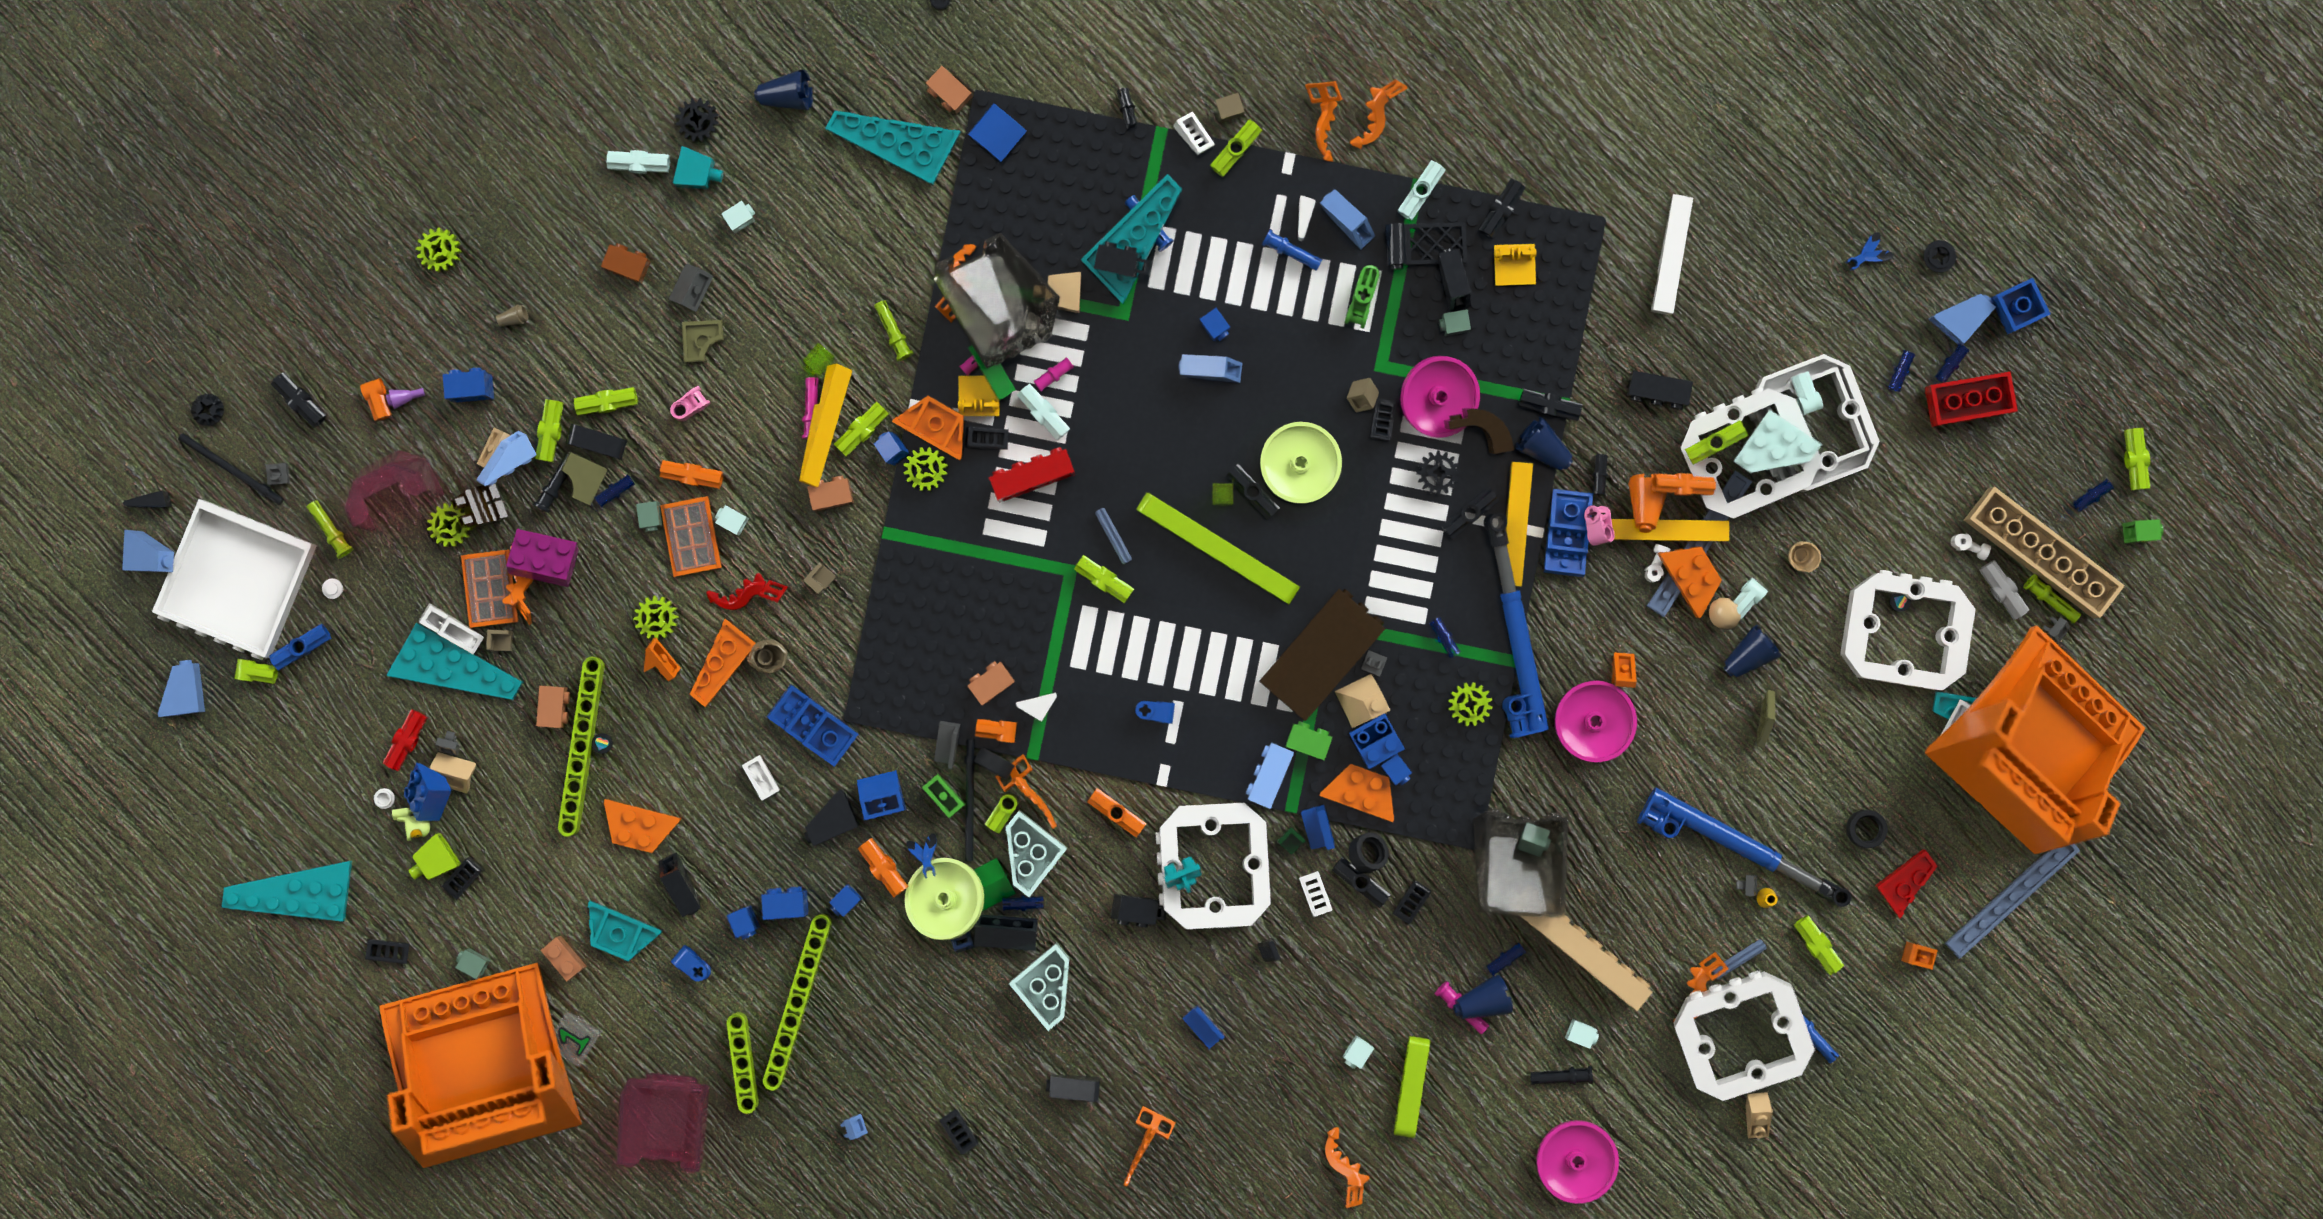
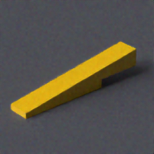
M837 363L828 365L826 368L820 403L815 404L799 479L800 482L815 488L820 483L853 371Z
M1512 462L1510 469L1506 531L1509 540L1507 548L1515 586H1522L1533 463Z
M1611 519L1615 534L1614 540L1729 541V521L1658 520L1654 530L1649 533H1643L1635 527L1634 519Z

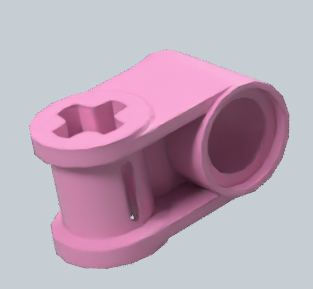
M699 386L691 389L671 405L670 412L676 420L685 421L705 409L711 403L702 395ZM680 406L685 407V414L677 416L676 409Z
M1587 507L1584 517L1590 544L1596 546L1613 541L1615 534L1612 527L1611 512L1608 507Z

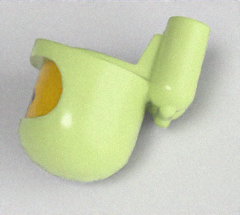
M409 808L392 810L393 820L405 822L407 841H411V838L428 835L430 831L429 821H416L415 816H411L413 813Z

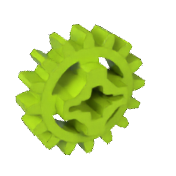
M437 228V232L429 229V235L423 233L424 240L418 239L421 247H416V250L421 252V254L417 255V258L424 259L421 264L423 266L428 265L427 269L431 271L435 267L436 272L439 273L441 268L448 271L449 265L455 267L453 261H459L460 258L456 255L457 253H462V250L457 248L461 243L454 241L457 236L454 234L450 235V231L447 229L443 232L441 228ZM449 242L451 244V251L448 248ZM426 248L429 250V257H427ZM436 248H441L442 252H436L435 250Z
M923 447L920 448V453L913 450L914 456H907L910 462L904 463V466L908 468L904 475L910 476L907 482L913 481V488L919 485L920 491H923L924 487L931 491V486L933 485L939 488L938 482H945L942 475L948 474L946 471H943V468L948 467L947 464H942V461L945 459L944 456L938 458L939 451L936 450L932 453V448L930 447L927 449V452L924 451ZM922 456H929L927 460H918ZM936 461L939 465V473L934 469ZM918 464L925 467L929 465L933 475L927 472L922 474L923 470ZM913 466L917 468L916 477H914L912 472ZM926 478H933V479H934L933 481L928 482V483H923V482H922V481H924V479H926Z
M447 503L443 504V509L437 506V513H430L433 519L427 520L428 523L432 524L431 527L427 528L428 531H433L430 537L433 539L437 538L436 543L441 544L443 542L445 547H448L450 543L452 547H456L457 541L463 544L464 540L462 538H469L470 536L467 534V531H472L471 527L462 528L460 531L458 518L466 515L465 512L463 513L464 509L455 510L452 504L449 508ZM447 512H455L458 515L450 517ZM448 521L453 522L451 525L452 529L447 528L449 525ZM449 533L453 538L447 539L443 535Z
M653 596V601L648 597L645 598L646 604L640 602L639 606L641 609H635L638 617H634L633 620L639 622L635 627L642 628L640 634L644 635L647 633L648 639H651L653 635L658 640L660 635L663 638H667L666 632L673 633L674 631L671 627L678 625L674 622V619L679 618V616L673 613L677 608L670 607L672 601L665 603V597H661L659 601L657 596ZM654 604L662 605L658 609H653L650 607ZM644 613L646 614V622H645V623H644V621H643V615H644ZM667 613H669V622L666 621ZM653 614H657V615L660 614V615L658 616V618L660 619L659 622H657V621H654V622H653V620H654V617L652 616ZM655 626L662 628L660 631H651Z
M1472 682L1471 687L1464 683V688L1457 686L1458 692L1450 693L1454 698L1448 700L1449 703H1452L1448 710H1454L1452 718L1459 717L1457 723L1460 724L1464 720L1465 726H1468L1470 722H1472L1473 726H1477V720L1483 723V716H1490L1486 711L1487 709H1492V706L1488 705L1492 698L1486 697L1489 691L1482 692V685L1475 688L1474 682ZM1471 691L1477 692L1482 698L1477 699ZM1463 693V700L1461 703H1457L1458 697ZM1469 698L1471 701L1475 702V705L1472 706V710H1470L1469 707L1465 706V703H1468ZM1483 705L1481 713L1477 716L1479 706ZM1464 710L1465 712H1467L1469 718H1466L1463 715H1461L1459 711Z

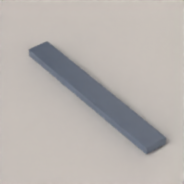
M1734 471L1722 489L1726 502L1729 503L1743 497L1752 481ZM1709 509L1702 520L1727 521L1729 517ZM1688 541L1684 549L1700 546L1706 553L1713 541ZM1667 573L1647 604L1648 608L1662 617H1665L1680 594L1669 573Z
M2072 844L2046 851L1945 942V945L1960 959L2080 851L2078 847Z

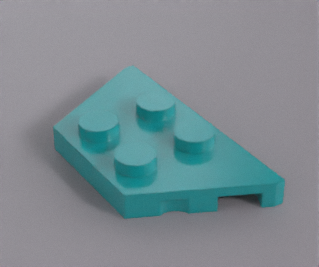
M590 900L588 902L591 946L626 961H630L663 931Z

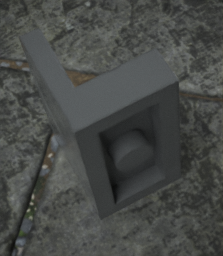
M686 263L669 300L697 312L714 276Z
M940 721L934 761L947 763L948 769L952 770L956 758L961 724Z

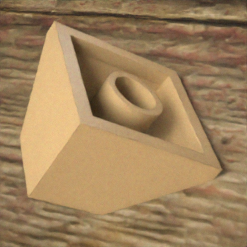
M1372 674L1334 691L1352 728L1390 711Z

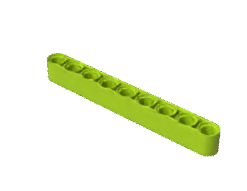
M1146 492L1136 508L1137 511L1289 605L1300 589L1292 581Z
M588 657L582 665L558 823L560 834L566 837L576 835L581 825L592 753V739L595 733L604 674V662L598 657ZM593 660L598 663V669L594 672L589 668V664ZM590 680L595 684V689L592 692H589L586 688V684ZM587 700L592 704V709L589 712L583 709V704ZM582 721H586L589 724V729L586 732L580 729ZM579 741H583L586 745V749L583 752L577 749ZM576 761H580L583 765L581 772H576L574 769ZM574 781L580 785L578 792H573L571 789V784ZM571 801L576 803L577 806L576 811L573 813L568 810V804ZM568 821L574 826L571 833L565 830V824Z
M819 914L814 917L810 925L763 1078V1084L768 1090L779 1088L786 1075L832 925L831 918L826 914ZM818 918L826 920L827 926L825 929L818 928L816 924ZM812 938L820 940L821 945L819 948L811 946ZM807 957L813 958L815 962L813 968L806 967L804 962ZM800 977L808 979L809 984L807 987L799 985ZM795 996L802 999L801 1007L794 1006L792 1001ZM788 1016L795 1017L797 1021L795 1026L787 1024ZM782 1036L790 1038L789 1046L782 1045L780 1041ZM775 1056H782L784 1058V1065H777L774 1061ZM770 1075H775L778 1078L777 1085L769 1083L768 1078Z

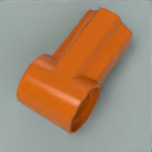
M378 378L361 384L362 395L368 401L374 421L391 417L392 413L385 396L387 392L382 379Z
M977 719L975 736L1015 743L1017 723Z

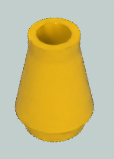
M1763 888L1757 894V902L1763 908H1771L1777 903V895L1772 889ZM1769 896H1772L1771 902L1767 901V898Z

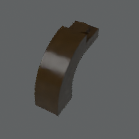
M1462 408L1463 417L1461 414H1454L1449 416L1450 419L1444 420L1446 429L1471 425L1479 427L1486 435L1489 453L1497 454L1514 450L1508 428L1501 419L1488 411L1476 408Z

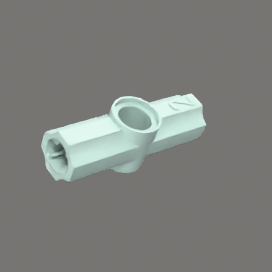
M631 150L630 152L608 151L606 163L607 169L627 170L638 174H645L647 172L669 173L670 156L666 154H649L639 150Z
M1431 160L1397 212L1412 221L1446 169ZM1423 186L1426 188L1427 193L1419 195L1416 188Z
M1030 383L1017 394L1021 401L1029 408L1034 418L1041 425H1044L1057 441L1070 430L1066 423L1057 415V411L1046 399H1043Z

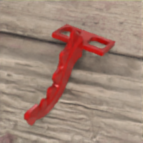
M757 573L753 582L744 579V589L737 588L735 592L738 597L730 594L729 601H727L726 596L720 599L718 593L710 590L706 592L710 603H715L727 610H737L746 606L755 595L778 603L788 589V586L771 580L766 583L762 575ZM770 585L780 587L782 590L772 588ZM767 592V593L776 595L777 597H771V596L766 595V594H764V593Z

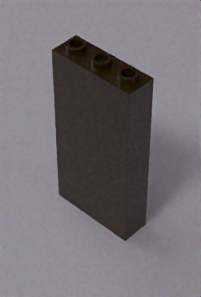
M1338 589L1259 680L1263 686L1304 721L1311 716L1386 629L1383 627L1384 622L1376 615L1374 617L1367 613L1369 609L1361 602L1355 603L1352 600L1354 596L1346 589L1343 591Z

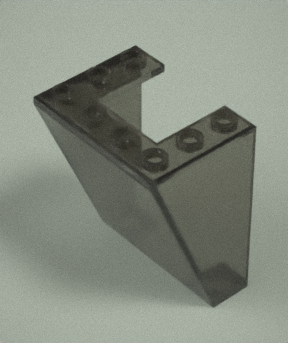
M1001 233L984 241L981 255L954 268L955 258L953 256L936 263L933 279L987 369L994 365H999L1010 357H1015L1026 349H1031L1042 341H1047L1052 336L1060 296Z
M1489 808V811H1484V813H1480L1479 816L1473 818L1478 912L1548 918L1564 917L1568 817H1562L1561 813H1549L1544 818H1539L1538 821L1532 820V817L1528 816L1512 819L1508 812H1501L1500 808ZM1526 823L1550 831L1548 839H1551L1547 851L1543 850L1540 857L1517 849Z

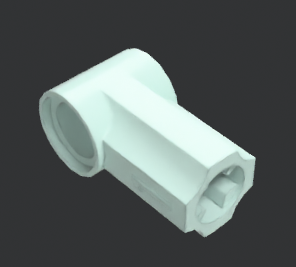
M1809 372L1791 377L1802 415L1822 409L1823 402L1818 391H1815Z
M1753 577L1746 582L1740 590L1741 593L1733 600L1738 605L1737 612L1741 615V619L1768 592Z

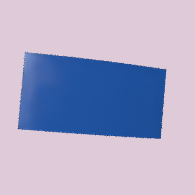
M1559 489L1552 490L1543 573L1576 577L1585 576L1589 541L1584 513L1587 507L1593 504V493Z
M792 684L789 685L766 716L834 767L859 735Z

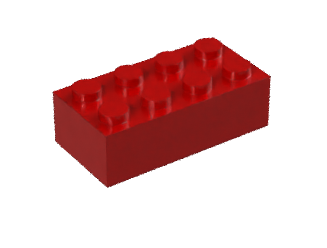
M2011 371L1925 387L1931 427L2018 412Z
M1059 447L1049 451L1050 455L1045 457L1040 454L1030 458L1031 462L1024 464L1021 461L1011 465L1012 469L1005 471L1002 468L992 472L993 476L989 477L998 502H1004L1074 476L1075 472L1067 450H1062Z

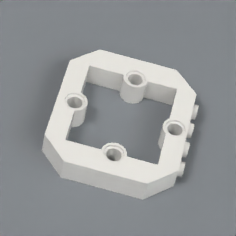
M1825 354L1759 379L1755 388L1763 387L1764 390L1769 388L1779 393L1786 391L1789 396L1798 397L1793 388L1791 377L1807 371L1812 381L1829 374L1832 376L1842 402L1837 408V413L1841 419L1849 420L1860 449L1837 457L1831 451L1820 453L1821 462L1812 484L1800 490L1801 492H1806L1868 468L1880 442L1851 367ZM1847 404L1853 407L1852 415L1847 414L1845 411ZM1770 406L1748 415L1751 421L1754 420L1756 428L1769 410L1772 411ZM1823 457H1828L1830 459L1831 463L1829 467H1825L1823 465ZM1793 465L1770 469L1771 475L1776 477L1777 481L1798 474Z
M1763 387L1751 391L1752 395L1747 398L1741 395L1732 399L1733 404L1725 406L1723 403L1713 407L1714 412L1706 414L1704 411L1694 416L1695 420L1689 426L1681 446V451L1693 476L1714 477L1716 482L1714 495H1701L1706 508L1734 519L1811 486L1821 462L1818 450L1810 462L1800 464L1803 472L1777 483L1770 479H1763L1757 483L1755 492L1727 503L1716 479L1722 472L1721 462L1716 458H1705L1693 465L1685 451L1686 448L1700 441L1698 436L1726 424H1733L1739 420L1742 421L1745 416L1773 404L1781 418L1812 438L1795 398L1769 388L1764 390ZM1730 409L1739 411L1740 415L1737 420L1729 419L1728 411ZM1710 462L1715 463L1718 467L1717 472L1714 474H1709L1706 471V465ZM1767 483L1772 487L1769 495L1761 493L1760 487L1762 484Z
M1880 570V573L1872 574L1850 590L1840 655L1857 678L1937 691L1944 690L1966 674L1975 608L1960 587L1952 585L1953 581L1940 580V583L1932 582L1933 578L1922 576L1920 580L1912 579L1911 574L1900 573V576H1894L1892 571ZM1913 584L1918 588L1916 595H1913L1910 591ZM1875 591L1904 594L1911 600L1925 598L1951 603L1947 626L1940 628L1936 632L1937 643L1944 646L1940 673L1915 670L1913 664L1908 660L1894 661L1891 666L1864 661L1868 634L1876 632L1880 627L1879 617L1872 613ZM1866 618H1869L1872 621V626L1870 629H1867L1864 626V620ZM1946 631L1952 634L1950 642H1947L1944 638ZM1901 664L1906 668L1903 676L1898 673V667Z
M1247 804L1179 806L1161 825L1159 832H1156V844H1160V852L1157 853V865H1161V873H1158V885H1162V893H1159V905L1163 906V910L1184 929L1252 926L1271 904L1266 822ZM1209 819L1216 823V828L1213 831H1209L1205 827V823ZM1248 824L1250 854L1243 859L1242 866L1245 872L1251 874L1253 905L1226 906L1223 899L1211 897L1206 900L1204 908L1181 909L1180 890L1178 891L1176 886L1167 889L1164 880V867L1170 862H1174L1177 865V871L1183 870L1182 863L1178 860L1177 827L1200 826V830L1205 835L1211 836L1220 831L1221 825ZM1251 858L1257 859L1259 863L1255 870L1248 867V861ZM1213 901H1217L1220 904V910L1217 913L1211 912L1209 908Z
M1755 971L1748 974L1749 977L1743 979L1740 977L1734 978L1728 984L1722 986L1721 984H1716L1704 992H1692L1689 997H1686L1674 1021V1027L1696 1088L1722 1101L1802 1075L1815 1050L1791 984L1767 972L1760 973V971ZM1772 992L1778 1008L1772 1013V1025L1778 1033L1787 1034L1794 1055L1767 1064L1760 1060H1751L1747 1063L1745 1071L1716 1080L1708 1060L1714 1055L1715 1046L1709 1036L1699 1035L1694 1017L1724 1007L1733 1009L1742 1001ZM1727 993L1735 994L1732 1000L1724 999ZM1785 1017L1788 1019L1784 1025L1777 1024L1779 1018ZM1701 1044L1709 1045L1706 1051L1699 1050ZM1756 1068L1762 1070L1761 1074L1758 1076H1754L1751 1074L1752 1071Z

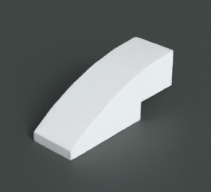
M430 603L419 619V623L471 654L475 653L484 638L473 629Z

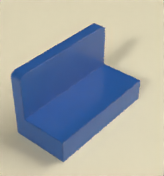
M1321 805L1302 810L1301 815L1310 848L1317 849L1326 846L1327 850L1334 849L1335 842L1325 806Z
M1198 1004L1182 1018L1209 1049L1220 1039L1225 1038L1224 1034Z

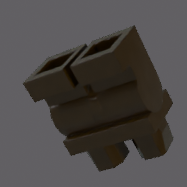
M495 483L490 486L481 485L465 490L451 500L455 510L463 508L466 514L458 518L461 528L471 527L472 530L502 522L508 517L502 500L496 501L500 498V494Z

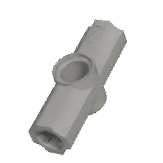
M1995 560L1979 569L1990 585L1992 595L1999 603L2004 605L2013 620L2022 617L2029 611L2028 606L2018 594L2017 586L2009 577H2006Z

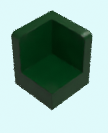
M1291 826L1277 840L1291 855L1306 841Z

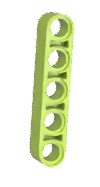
M736 1012L727 1020L728 1038L738 1108L742 1113L749 1114L757 1108L759 1099L748 1019L745 1014ZM734 1017L742 1020L741 1027L733 1025L732 1020ZM736 1038H743L745 1041L743 1048L737 1047L735 1044ZM739 1058L747 1060L748 1065L746 1068L738 1065ZM742 1078H747L750 1081L749 1088L742 1087ZM744 1099H751L753 1107L746 1108L743 1104Z
M1409 1036L1394 1135L1415 1138L1430 1039Z

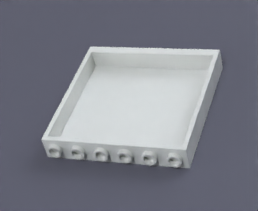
M198 499L174 557L173 572H168L152 612L158 614L157 618L166 622L173 620L177 622L176 626L186 630L189 627L196 630L195 634L207 637V635L215 637L213 641L223 645L226 642L233 645L232 648L237 651L252 652L251 656L257 659L270 658L269 655L275 649L317 545L208 501Z

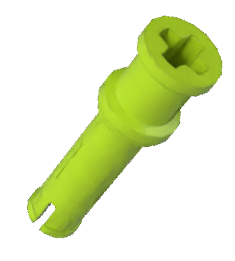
M886 300L876 303L874 307L890 338L889 345L893 346L897 355V361L909 358L914 353L909 349L905 341L906 336L901 334Z
M318 500L308 504L306 508L325 533L327 543L332 545L337 553V558H343L351 553L353 547L349 546L343 538V532L335 528Z
M2033 574L2023 586L2025 590L2029 589L2037 596L2039 601L2044 600L2072 624L2080 618L2081 613L2052 591L2051 586L2045 585L2038 579L2036 574Z

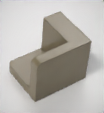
M1239 93L1216 100L1221 123L1244 116Z
M1371 378L1354 381L1349 390L1347 400L1355 412L1370 410L1374 408L1379 391Z
M819 562L803 581L821 595L836 576Z
M487 630L486 649L492 651H512L513 631Z

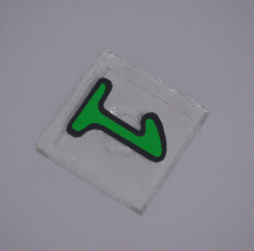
M566 1011L555 1029L562 1057L581 1067L602 1032L570 1011Z

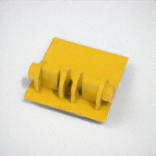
M1535 244L1494 245L1495 286L1536 285Z
M958 376V409L960 414L964 416H999V400L984 376Z

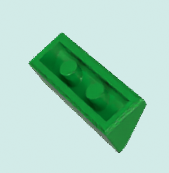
M985 337L967 347L999 401L1016 390Z

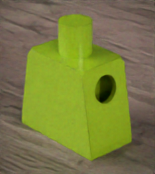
M438 833L433 835L412 856L416 865L408 871L415 880L423 874L430 880L458 868L461 862L443 835Z

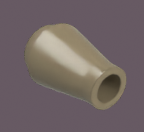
M515 305L497 315L496 320L500 327L524 324L528 320V313L524 305Z

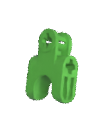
M1368 265L1362 269L1344 323L1353 322L1361 325L1360 328L1364 329L1380 275L1376 267ZM1361 294L1365 295V300H1361Z

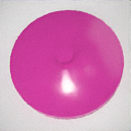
M1433 356L1424 359L1410 370L1403 382L1400 397L1402 411L1409 424L1420 433L1437 438L1455 435L1467 426L1446 429L1444 420L1450 419L1449 416L1454 414H1461L1463 417L1462 408L1478 409L1480 388L1473 371L1458 359L1448 356Z
M1587 681L1574 686L1562 697L1556 709L1555 730L1559 741L1570 754L1584 761L1604 762L1616 758L1629 747L1636 733L1637 715L1631 699L1619 687L1608 682Z
M1572 1120L1555 1126L1545 1135L1538 1148L1536 1165L1543 1185L1555 1197L1569 1203H1587L1604 1195L1613 1185L1618 1173L1619 1156L1615 1143L1603 1129L1591 1122Z

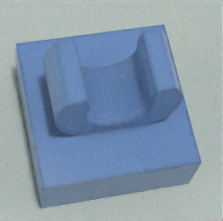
M861 1114L844 1120L840 1125L841 1127L845 1126L847 1134L844 1137H849L850 1140L857 1139L868 1133Z

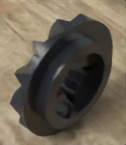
M1936 240L1926 247L1923 261L1926 263L1927 268L1934 272L1943 273L1951 269L1955 264L1956 251L1947 241ZM1937 251L1940 254H1947V256L1941 259V262L1938 259H1932V257L1937 255Z
M205 393L197 396L195 401L192 402L191 413L193 419L199 424L212 426L223 417L224 406L217 396ZM203 404H205L206 406H211V408L209 409L211 415L207 413L202 414V411L204 410Z

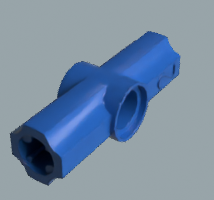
M320 624L299 638L292 639L289 644L269 655L270 661L280 671L331 640V634L323 624ZM299 642H302L304 645V650L301 653L297 651V644Z

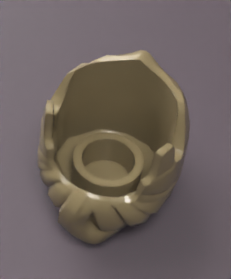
M762 640L753 646L747 657V662L756 671L770 674L784 667L788 652L776 640Z

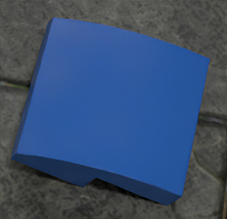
M993 103L968 135L998 161L1002 162L1026 133V130Z

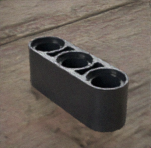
M571 424L566 444L622 460L627 440Z

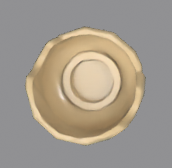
M1801 541L1790 548L1788 559L1794 569L1809 573L1819 567L1821 553L1814 544Z
M1718 598L1712 602L1709 608L1711 622L1721 629L1736 627L1741 619V615L1737 612L1738 605L1729 598Z

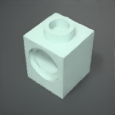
M743 201L721 213L734 233L739 232L755 221L753 218L755 212L749 203L745 205Z
M726 505L724 508H720L715 516L717 519L716 524L740 536L749 520L748 517Z
M1572 1019L1565 1038L1590 1049L1592 1045L1595 1046L1599 1034H1597L1598 1030L1596 1028Z
M1355 1035L1343 1054V1057L1346 1059L1344 1063L1353 1069L1356 1066L1361 1069L1374 1047Z

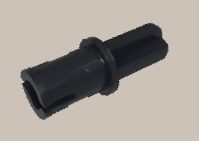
M1121 88L1117 90L1120 102L1119 110L1123 113L1126 127L1134 128L1137 124L1134 113L1135 104H1132L1129 88Z
M1606 454L1596 455L1595 471L1592 473L1594 476L1593 494L1605 495L1606 477L1609 475L1607 474L1608 456Z

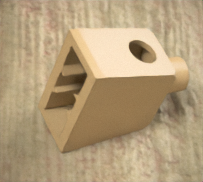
M1081 272L1049 275L1048 285L1036 284L1035 296L1047 297L1048 307L1079 313Z

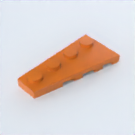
M724 619L719 634L716 636L712 649L689 695L704 707H707L747 658L756 642L730 621Z

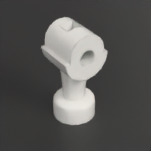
M1967 533L1954 535L1950 541L1952 547L1956 548V551L1969 550L1975 552L1977 557L1984 561L1991 550V546L1983 543L1980 546L1973 542L1971 536Z
M1655 544L1653 551L1656 555L1652 564L1644 570L1646 571L1645 579L1647 581L1656 582L1663 576L1662 561L1657 554L1659 552H1669L1670 548Z

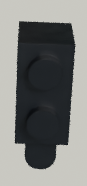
M1105 241V245L1099 244L1094 264L1095 269L1130 277H1137V273L1150 275L1153 261L1141 259V253L1136 252L1137 248L1125 246L1124 249L1116 248V243ZM1140 262L1144 263L1142 270L1138 269Z
M1114 894L1111 918L1117 920V924L1129 925L1130 922H1135L1136 926L1148 928V924L1156 925V920L1166 921L1167 912L1163 910V906L1159 905V900Z

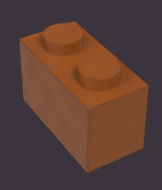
M616 243V246L609 244L601 267L604 270L642 284L651 262L646 258L647 255L636 250L635 253L627 251L628 247Z

